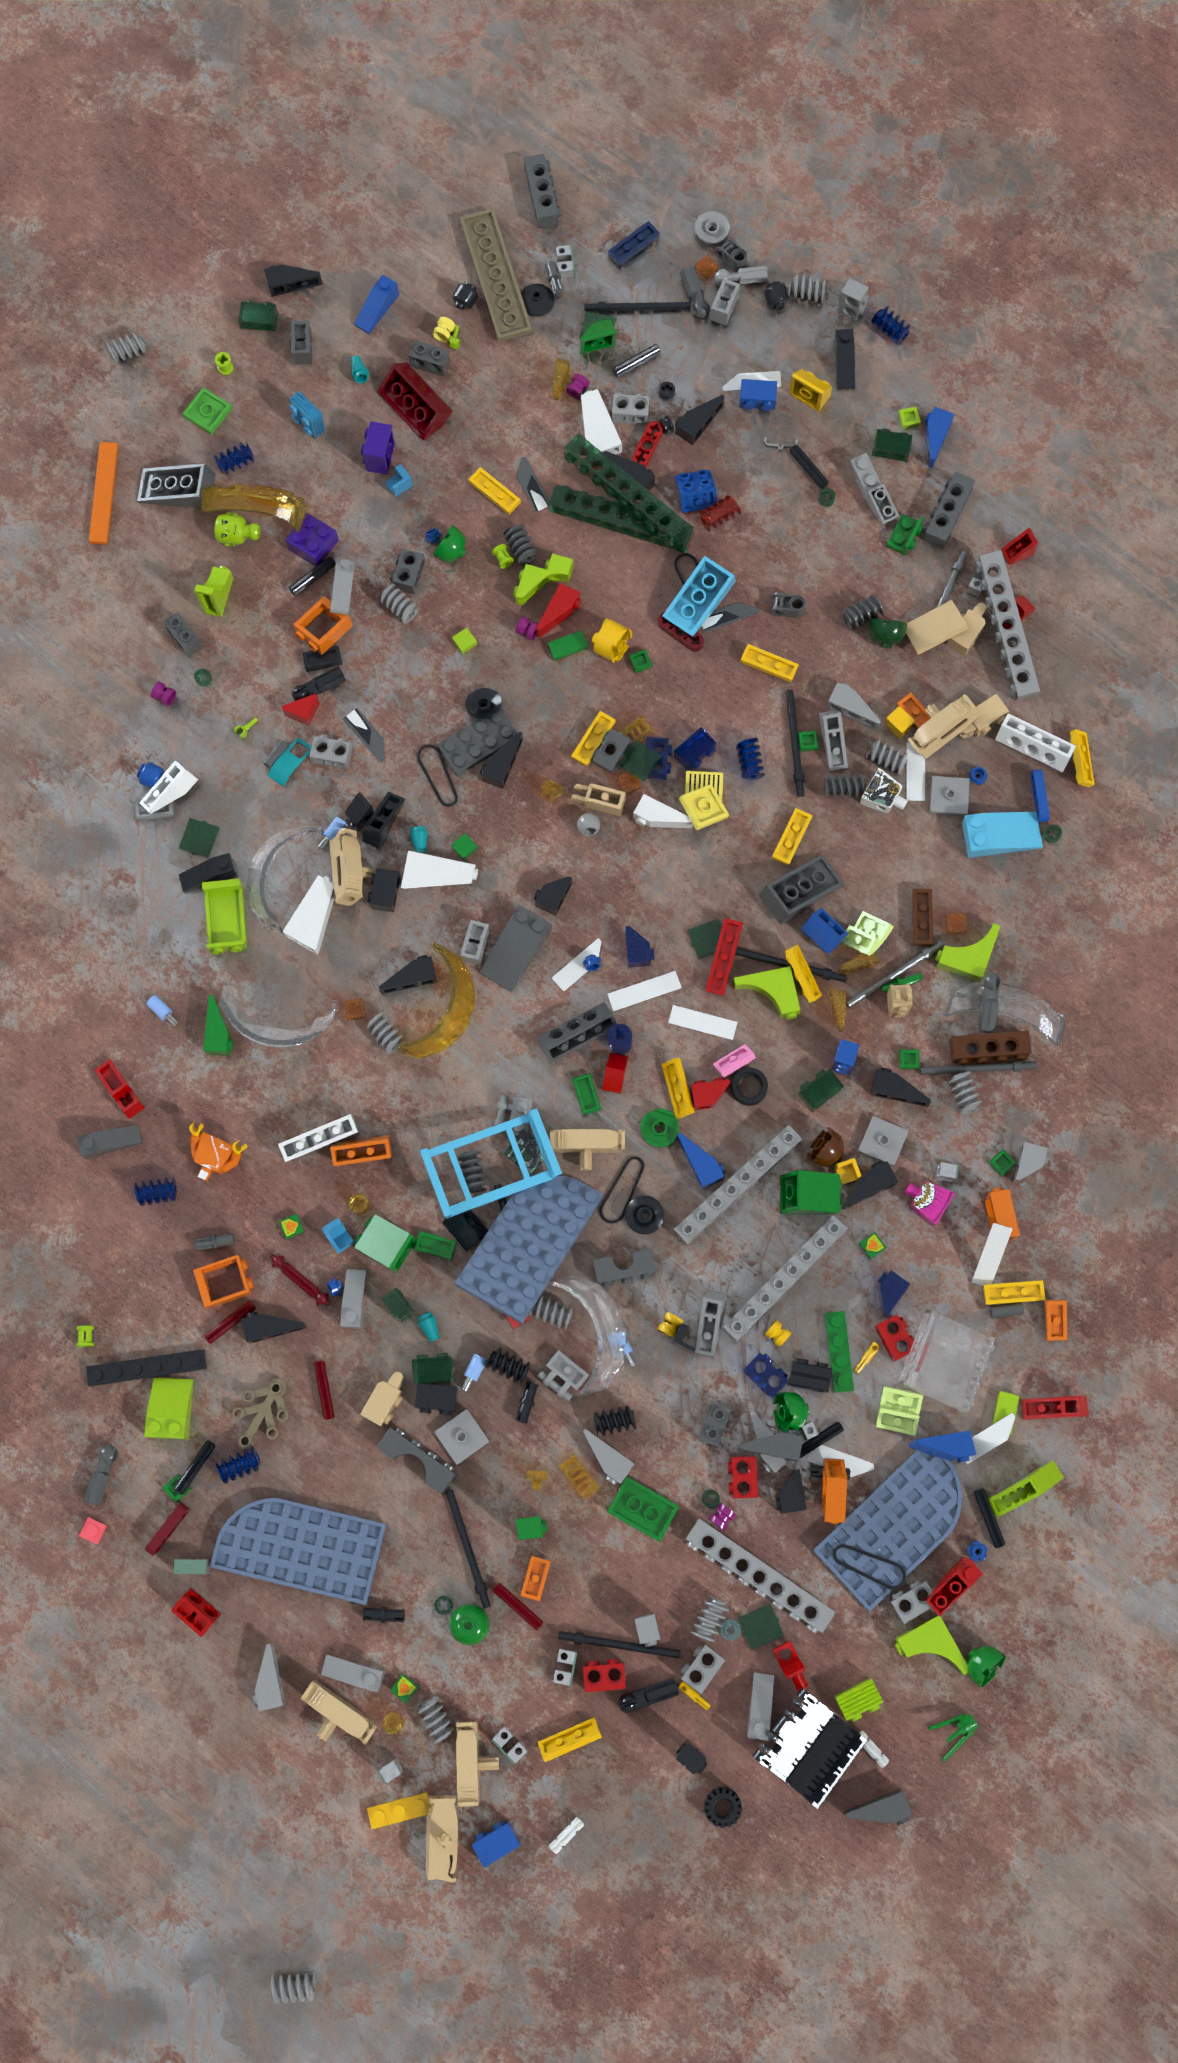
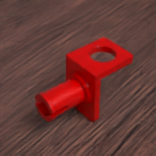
M787 1641L774 1648L773 1652L787 1679H792L797 1691H800L801 1688L806 1689L808 1683L802 1674L806 1669L799 1659L792 1642ZM783 1649L791 1650L790 1658L782 1659L780 1657L781 1651Z

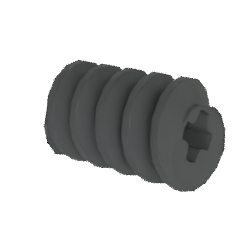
M523 524L514 525L503 533L520 566L532 563L536 558L534 555L537 553V549L533 548L534 543L530 542L531 537L527 536L528 532L524 530L525 526Z
M871 595L869 599L865 598L862 602H856V605L852 604L849 608H843V619L847 629L851 631L852 624L856 628L859 627L858 621L864 625V618L870 622L872 619L871 615L877 619L878 612L883 616L882 604L876 596Z
M852 774L850 780L848 775H844L843 779H841L840 775H836L835 780L833 775H829L828 779L825 777V797L828 798L830 793H832L833 798H836L837 793H839L841 798H843L844 794L847 793L848 797L851 798L852 793H855L856 798H858L860 793L864 794L863 775L859 774L857 779L855 774Z
M481 1151L466 1152L458 1156V1161L462 1162L459 1166L461 1169H464L462 1173L470 1193H479L487 1190V1188H481V1185L486 1183V1181L480 1180L481 1177L485 1176V1173L479 1172L480 1169L484 1168L483 1165H478V1162L483 1160L477 1157L478 1154L482 1153Z

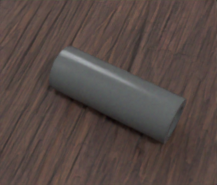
M280 739L265 758L263 764L271 769L275 761L289 747V744Z
M1022 1302L990 1307V1314L992 1319L1024 1314Z

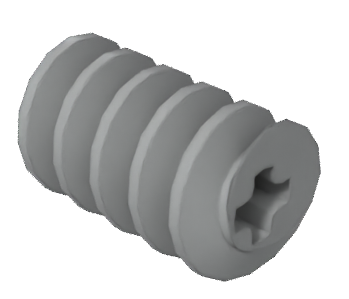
M796 273L794 278L791 279L788 296L794 292V297H797L800 293L801 299H804L807 295L808 301L814 296L815 302H818L821 298V303L823 304L827 288L826 280L820 284L819 278H817L813 283L812 277L806 281L805 275L799 279V275Z
M138 330L139 336L132 332L131 339L126 334L125 341L118 337V344L114 339L112 340V346L106 342L111 357L116 363H119V357L125 361L126 354L129 358H132V352L139 356V350L146 353V345L140 330Z
M393 583L383 590L379 600L398 619L407 624L418 614V609H415L416 603L410 604L411 599H405L406 594H400L401 590L399 588L395 589L396 585Z
M878 739L871 746L866 759L871 756L872 762L878 759V765L885 762V769L891 766V772L898 769V775H900L908 760L907 753L905 752L900 756V749L894 753V746L887 749V742L881 746V739Z
M381 1012L369 1022L367 1030L372 1031L371 1035L376 1037V1041L381 1043V1048L386 1049L385 1053L390 1055L401 1050L408 1042H400L403 1035L396 1036L399 1030L395 1029L392 1031L391 1029L394 1024L387 1025L389 1017L383 1019L382 1017L385 1012Z
M970 1071L950 1078L952 1080L948 1083L949 1086H955L951 1090L952 1093H958L954 1099L961 1100L957 1104V1107L963 1108L960 1111L961 1115H967L983 1108L978 1107L982 1100H975L979 1093L972 1092L976 1086H970L974 1079H967V1076L971 1073Z
M541 1295L529 1316L531 1317L535 1313V1319L537 1320L543 1316L544 1323L550 1319L551 1326L557 1322V1328L560 1329L565 1325L564 1331H566L573 1315V1307L566 1311L564 1303L558 1308V1301L551 1305V1298L544 1302L543 1295Z
M708 1595L712 1601L704 1602L708 1609H701L705 1616L697 1617L701 1624H694L693 1626L697 1632L691 1631V1633L706 1641L715 1642V1638L711 1634L719 1633L715 1626L722 1627L723 1624L719 1619H726L722 1611L729 1612L730 1609L726 1606V1603Z
M438 1696L431 1697L415 1706H421L417 1713L418 1715L425 1714L421 1722L429 1723L425 1730L432 1729L429 1738L436 1737L432 1743L433 1745L449 1737L454 1730V1727H447L451 1722L450 1719L443 1720L447 1714L446 1711L439 1712L443 1704H436L440 1699Z
M297 1974L295 1981L292 1980L291 1975H288L287 1981H284L283 1975H280L278 1982H276L274 1975L271 1976V1997L275 2004H279L280 1999L285 2004L288 2002L289 1997L292 2003H296L297 1998H299L300 2003H303L306 1997L308 2002H313L316 1991L315 1974H313L312 1980H309L308 1974H305L303 1980Z

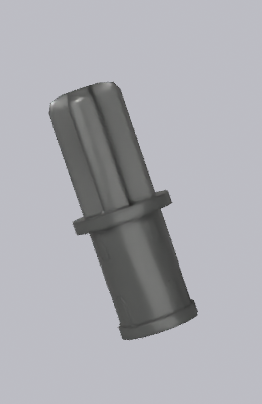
M549 261L545 264L548 282L551 283L553 293L556 296L563 294L561 274L558 273L556 262Z
M233 1233L219 1236L213 1234V1237L195 1240V1247L198 1251L212 1248L217 1250L219 1247L235 1245Z

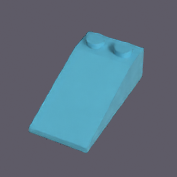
M704 556L662 617L693 637L736 582L735 575Z
M1037 812L979 813L965 815L962 821L968 858L1043 848Z

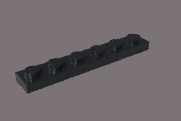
M205 1349L93 1365L86 1367L88 1387L200 1371L207 1369Z

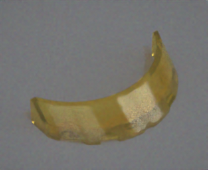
M233 484L229 487H219L216 485L202 490V512L246 511L266 514L287 521L293 525L295 532L300 531L308 510V504L304 503V498L301 496L294 497L292 492L268 486L254 485L247 487L243 486V484Z
M436 942L432 944L433 950L440 952L450 972L451 996L444 1016L428 1034L411 1043L399 1045L398 1050L401 1054L417 1059L426 1058L446 1050L462 1036L470 1023V1015L473 1013L475 1005L474 985L467 967L453 951Z

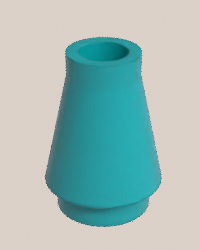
M353 356L350 359L352 378L357 383H364L369 378V371L360 356Z
M412 827L409 834L415 852L426 854L428 836L426 827Z
M431 1311L417 1317V1324L429 1342L440 1338L435 1315H432Z

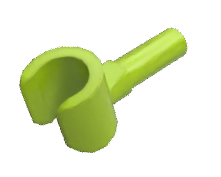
M455 325L454 333L449 337V347L456 350L461 342L457 338L459 325Z
M255 717L245 726H236L234 732L238 733L240 730H243L239 737L245 738L247 730L258 719Z

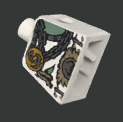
M878 768L861 797L860 804L889 813L893 805L903 810L908 800L899 796L903 786L882 769Z

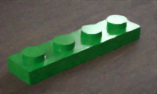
M845 1311L824 1313L830 1366L832 1368L833 1392L854 1391Z

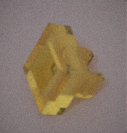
M548 779L543 781L540 786L543 789L540 797H544L546 793H549L550 799L548 802L551 803L556 797L561 796L565 789Z
M528 1470L527 1479H533V1490H541V1480L548 1481V1472Z

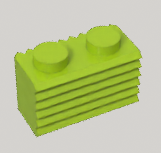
M871 1678L834 1696L846 1721L850 1719L851 1722L862 1718L861 1713L867 1710L869 1713L880 1709L879 1704L883 1703Z

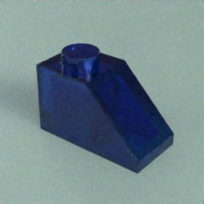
M625 926L628 968L651 966V960H654V949H650V943L633 928Z
M892 1270L888 1274L884 1272L878 1280L880 1283L878 1294L882 1316L885 1318L910 1286L909 1282Z

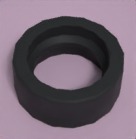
M744 1068L733 1077L731 1084L732 1095L740 1104L747 1106L757 1105L767 1094V1078L758 1069ZM754 1076L759 1080L761 1090L758 1095L752 1098L741 1095L738 1084L743 1077Z

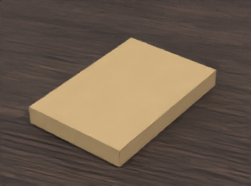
M950 600L908 622L906 635L917 654L920 655L967 630L968 626L953 600Z

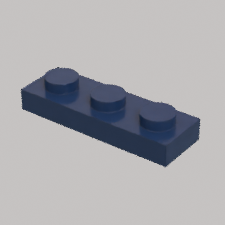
M648 221L608 250V256L620 267L658 239L660 232Z

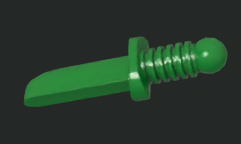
M918 973L903 979L897 977L895 982L884 985L882 991L887 992L890 985L916 983L922 979V974Z

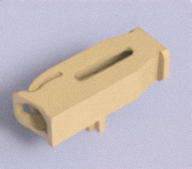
M966 694L941 711H939L935 704H929L925 711L931 719L916 731L914 737L907 740L918 753L927 759L981 715Z
M343 828L339 830L334 839L330 840L332 879L336 903L351 906L363 897V878L371 879L374 870L362 866L356 830Z
M550 1130V1143L554 1152L580 1153V1170L588 1171L592 1170V1153H622L625 1150V1130Z
M317 1680L311 1682L301 1697V1700L327 1718L316 1734L324 1741H327L336 1726H339L366 1745L377 1728V1722Z
M456 1722L458 1807L479 1806V1771L499 1770V1757L479 1758L478 1723Z
M456 1795L427 1796L430 1807L426 1820L425 1876L428 1880L439 1879L453 1883L456 1882V1877L451 1874H454L456 1869L458 1849V1819L454 1803L458 1802V1798Z

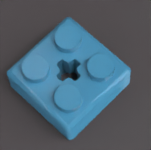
M301 391L295 393V396L292 395V398L289 399V409L293 413L291 415L293 421L296 424L300 423L308 436L312 435L314 438H317V436L325 432V425L322 413Z

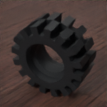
M718 1787V1789L711 1790L712 1792L708 1793L704 1802V1810L708 1820L716 1827L720 1826L721 1828L731 1827L732 1824H736L742 1811L739 1796L735 1791L727 1787ZM726 1799L730 1802L731 1810L727 1815L722 1816L715 1811V1804L718 1800Z

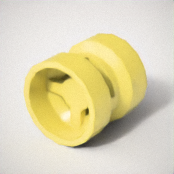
M440 317L437 322L438 326L434 328L432 335L438 341L446 343L449 341L450 332L455 328V323L447 317Z

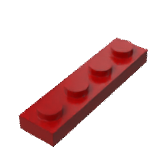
M724 918L705 992L724 997L743 922Z

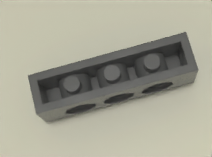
M544 154L524 157V169L538 229L559 225L558 217H561L560 206H556L555 203L558 199L556 190H552L554 180L552 175L549 176V171H551L549 160L546 161Z
M957 472L954 473L952 478H948L945 485L947 490L945 493L942 492L938 499L940 504L938 508L934 507L930 516L933 519L931 523H926L923 533H925L923 541L944 549L973 489L974 479ZM951 493H956L959 496H953ZM937 523H941L944 526L940 527L937 525Z
M603 1002L537 1037V1040L544 1054L552 1063L618 1028L613 1013Z

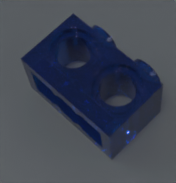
M647 737L644 779L666 780L667 774H671V762H668V756H672V745H669V738ZM657 747H661L664 750L662 752H656L654 749ZM661 765L663 768L661 770H655L653 766Z
M759 1353L743 1369V1372L772 1399L789 1381L787 1379L788 1375L780 1367L776 1369L772 1365L774 1361L766 1353L764 1355ZM762 1362L765 1365V1371L758 1373L754 1368L755 1363ZM776 1376L780 1382L779 1386L772 1387L769 1384V1378Z

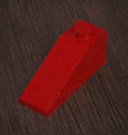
M562 583L559 584L536 627L537 637L540 638L570 617L575 609H579L582 602L579 591Z
M1086 1396L1021 1399L1023 1420L1089 1417Z

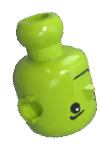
M226 512V514H221L216 518L214 527L215 539L219 543L225 544V546L233 547L243 544L246 538L255 541L260 538V525L257 523L249 525L245 518L237 515V513Z

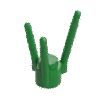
M961 1713L957 1717L929 1727L931 1731L959 1722L956 1724L959 1730L948 1737L946 1741L949 1743L960 1734L964 1736L943 1757V1762L947 1761L974 1734V1730L978 1728L977 1723L969 1713L965 1716Z

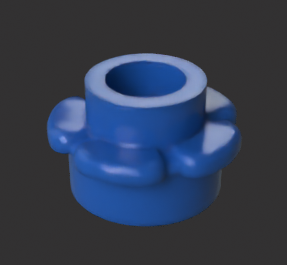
M438 528L431 529L425 533V541H430L431 544L437 543L441 540L442 533L439 532Z
M982 767L972 768L969 772L970 781L977 785L983 784L987 779V773Z
M594 954L588 955L583 961V966L586 967L587 971H595L601 966V958Z
M331 1278V1281L327 1282L330 1294L333 1297L336 1295L340 1296L343 1290L340 1280Z
M975 1541L971 1546H968L967 1553L972 1561H983L987 1557V1547L979 1541Z

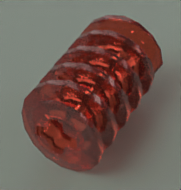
M726 495L724 499L721 498L718 502H714L712 506H707L706 510L702 509L700 511L701 522L704 528L710 532V525L716 529V522L720 525L723 524L722 518L728 522V515L735 518V511L740 515V507L733 497Z

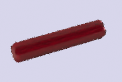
M247 1301L204 1335L207 1342L210 1344L215 1342L238 1324L241 1319L245 1318L246 1314L252 1313L256 1309L255 1305L251 1301Z
M317 1361L314 1362V1369L323 1418L329 1420L333 1419L335 1415L325 1362Z
M501 1583L495 1586L493 1592L535 1630L542 1626L543 1621Z

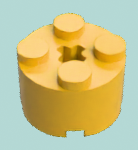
M606 618L599 633L596 632L592 638L594 653L615 663V660L618 662L629 647L626 643L628 639L631 640L632 630Z

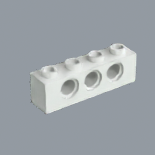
M1007 714L995 739L1061 772L1064 771L1076 748L1075 745L1011 714Z
M349 1114L279 1143L278 1146L285 1162H288L356 1134L359 1130L352 1114Z

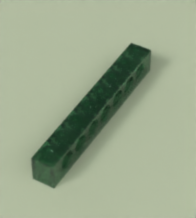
M578 433L564 447V458L569 464H574L582 475L590 477L591 481L596 486L602 487L609 497H614L622 508H627L637 520H642L650 531H655L659 534L662 541L668 542L673 546L687 531V522L582 435ZM594 467H600L599 470H595V469H593V468H594ZM608 478H613L614 480H613V481H608L607 479H608ZM621 489H627L628 491H627V492H621L620 490H621ZM640 500L641 503H635L634 501ZM653 511L655 514L650 515L647 512ZM666 522V523H668L669 525L663 526V525H661V523Z
M556 484L549 502V512L683 553L688 552L694 535V526L687 522L674 521L671 517H661L654 512H645L635 506H625L618 501L606 500L602 496L589 495L585 491H576L566 485L560 486ZM568 500L574 501L573 503H567ZM590 505L591 508H588V509H587V508H584V506ZM606 510V511H608V513H607V514H603V513H601V511ZM619 516H625L626 518H625V519H619L618 517H619ZM637 521H642L643 523H642V524H636L635 522H637ZM658 526L660 529L655 530L653 527ZM673 531H674V532H677L678 534H676V535H671L670 532H673Z

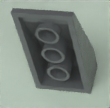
M205 463L144 468L137 502L191 508L210 507L216 473Z
M822 854L768 883L760 892L759 897L778 923L782 925L842 887L844 883Z
M519 905L479 973L512 993L551 933L552 925Z

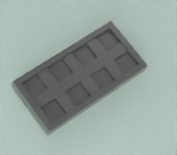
M500 708L499 712L493 717L476 720L440 742L437 746L455 774L459 776L492 756L518 732Z

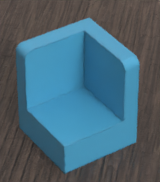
M401 464L395 467L396 475L385 482L395 497L413 486L411 476Z
M339 1218L322 1228L338 1254L354 1244L353 1239Z

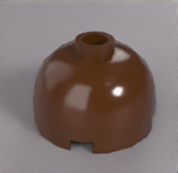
M827 1127V1132L822 1130L816 1136L810 1146L813 1150L811 1154L809 1152L807 1154V1159L821 1167H828L836 1162L839 1163L844 1157V1141L830 1127Z

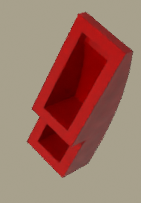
M111 1059L94 1070L110 1095L129 1119L145 1108Z

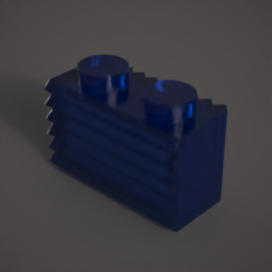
M700 727L674 750V757L687 771H690L692 768L695 770L702 764L701 760L706 756L708 758L716 752L717 742Z

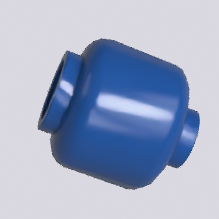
M152 762L142 764L137 773L139 783L151 789L163 776L164 769Z

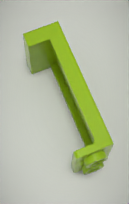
M240 878L202 882V890L205 893L208 951L218 955L223 954L224 951L236 953L242 952V949H248L243 884Z

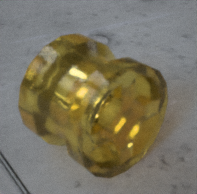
M360 1193L352 1195L348 1202L350 1209L359 1215L366 1213L370 1206L366 1196Z
M398 1712L387 1714L382 1721V1727L388 1734H396L404 1726L403 1716Z

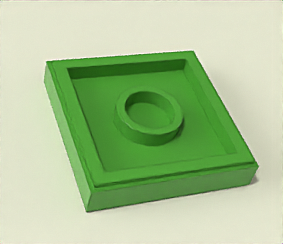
M203 387L182 413V416L212 435L233 407Z

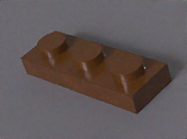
M913 889V946H932V889Z

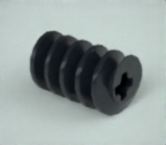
M501 1347L496 1351L494 1350L485 1368L488 1369L492 1365V1371L496 1372L499 1369V1375L501 1376L507 1372L506 1378L509 1380L514 1376V1383L521 1379V1386L530 1369V1362L528 1361L525 1365H522L523 1358L516 1362L515 1354L508 1358L509 1351L502 1355Z
M628 1405L625 1406V1412L622 1411L621 1407H618L616 1414L613 1409H610L609 1415H607L605 1410H602L601 1417L597 1412H594L597 1436L599 1431L603 1436H606V1430L612 1435L614 1428L621 1433L622 1426H624L626 1431H629L630 1425L633 1426L634 1430L637 1429L633 1409L631 1410Z

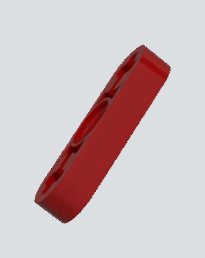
M652 421L647 425L632 456V461L637 463V460L644 454L643 461L639 464H642L645 468L663 435V426L660 422ZM655 428H657L658 431H656V432L654 433L653 438H652V437H651V435H652V430H654ZM645 442H650L653 446L650 449H645L642 445Z

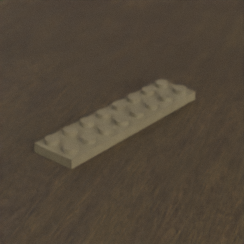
M494 209L460 217V223L498 342L533 333Z

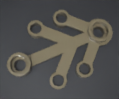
M275 1378L270 1380L265 1388L255 1391L246 1390L243 1393V1399L246 1402H252L258 1397L268 1396L264 1403L243 1409L238 1407L233 1410L232 1416L237 1420L257 1413L247 1432L241 1434L238 1438L240 1448L248 1450L254 1446L255 1439L253 1436L264 1417L268 1428L266 1432L267 1437L272 1440L278 1438L279 1430L275 1426L271 1405L275 1400L278 1408L277 1419L279 1421L286 1422L289 1419V1412L286 1411L283 1395L287 1390L283 1380ZM274 1385H279L280 1389L278 1392L273 1391ZM251 1392L252 1398L247 1400L246 1394ZM237 1410L242 1411V1416L239 1418L235 1414ZM285 1412L286 1418L282 1420L280 1413ZM274 1429L276 1431V1435L274 1437H271L269 1433L271 1430ZM245 1437L249 1439V1443L247 1445H244L242 1443V1440Z

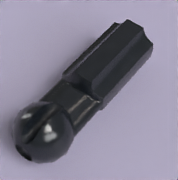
M339 666L305 684L297 685L292 691V697L297 701L313 694L318 695L346 682V679Z
M673 1677L630 1693H624L620 1696L618 1704L622 1712L629 1714L635 1710L680 1694Z

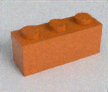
M390 1135L333 1143L330 1147L333 1166L388 1159L393 1155Z

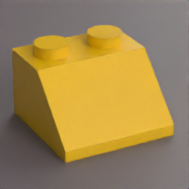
M801 369L793 373L789 394L820 412L831 396L832 386L828 382L818 379L809 371Z

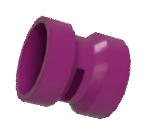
M577 373L573 376L572 383L567 386L566 392L572 398L579 400L590 382L585 376Z
M522 616L515 632L520 635L524 634L533 641L536 637V627L539 623L531 622L529 618Z
M159 681L154 685L150 696L155 700H160L162 704L168 707L174 701L177 692L172 688H167L164 683Z
M720 1503L717 1507V1513L712 1514L709 1520L725 1531L728 1527V1522L733 1520L736 1514Z

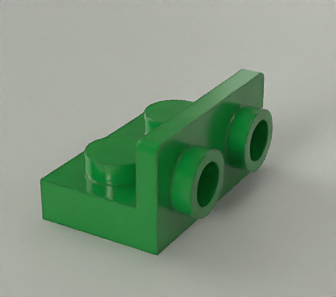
M902 514L886 547L906 556L908 551H912L916 544V540H914L916 535L920 536L923 531V518L920 517L917 521Z

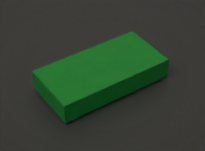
M582 630L548 642V647L554 661L589 648Z
M588 1073L572 1078L583 1116L601 1111L591 1074Z
M419 1231L414 1250L452 1261L457 1241Z

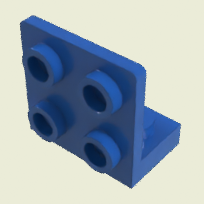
M699 470L698 472L675 475L682 513L718 507L716 486L710 470Z

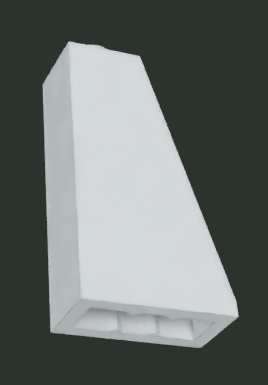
M598 389L585 392L581 395L587 462L589 464L593 457L599 461L603 460V452L605 451L613 454L622 453V443Z
M409 850L401 888L470 884L473 880L477 879L479 869H475L476 864Z
M317 876L283 930L286 938L316 955L320 951L335 898L333 880L331 878Z

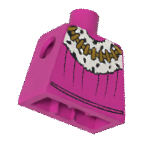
M927 1181L924 1182L921 1188L910 1183L904 1192L914 1198L910 1208L932 1227L938 1223L955 1195L954 1192Z

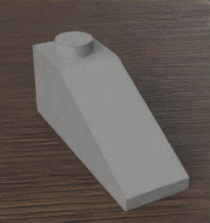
M336 558L330 612L349 614L355 564L353 560Z
M837 682L828 700L827 708L833 711L838 710L841 712V715L874 730H878L881 721L850 685Z
M834 710L819 713L829 771L848 768L841 712Z
M347 1269L340 1323L343 1329H363L367 1270Z
M708 1290L704 1295L695 1353L715 1356L728 1294Z
M754 1411L749 1414L756 1440L774 1435ZM760 1454V1458L763 1460L761 1465L768 1473L770 1471L776 1473L789 1461V1459Z
M585 1429L583 1433L604 1473L607 1474L606 1479L614 1485L617 1482L621 1484L634 1466V1463Z
M274 1642L266 1644L255 1687V1695H253L255 1708L258 1707L259 1712L286 1704Z
M326 1654L321 1675L356 1687L379 1692L385 1670Z
M754 1672L746 1735L748 1738L769 1740L767 1735L770 1731L774 1675Z

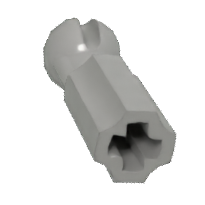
M767 267L739 268L737 273H729L727 270L721 269L715 273L714 282L718 286H721L723 278L730 281H738L740 284L767 282Z

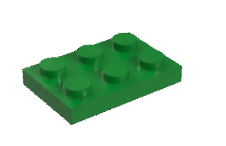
M626 1476L607 1512L660 1542L679 1506Z

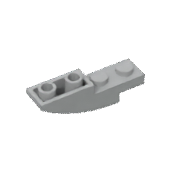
M867 453L850 460L849 463L857 478L855 481L881 524H886L898 518L899 514L885 485L881 484Z

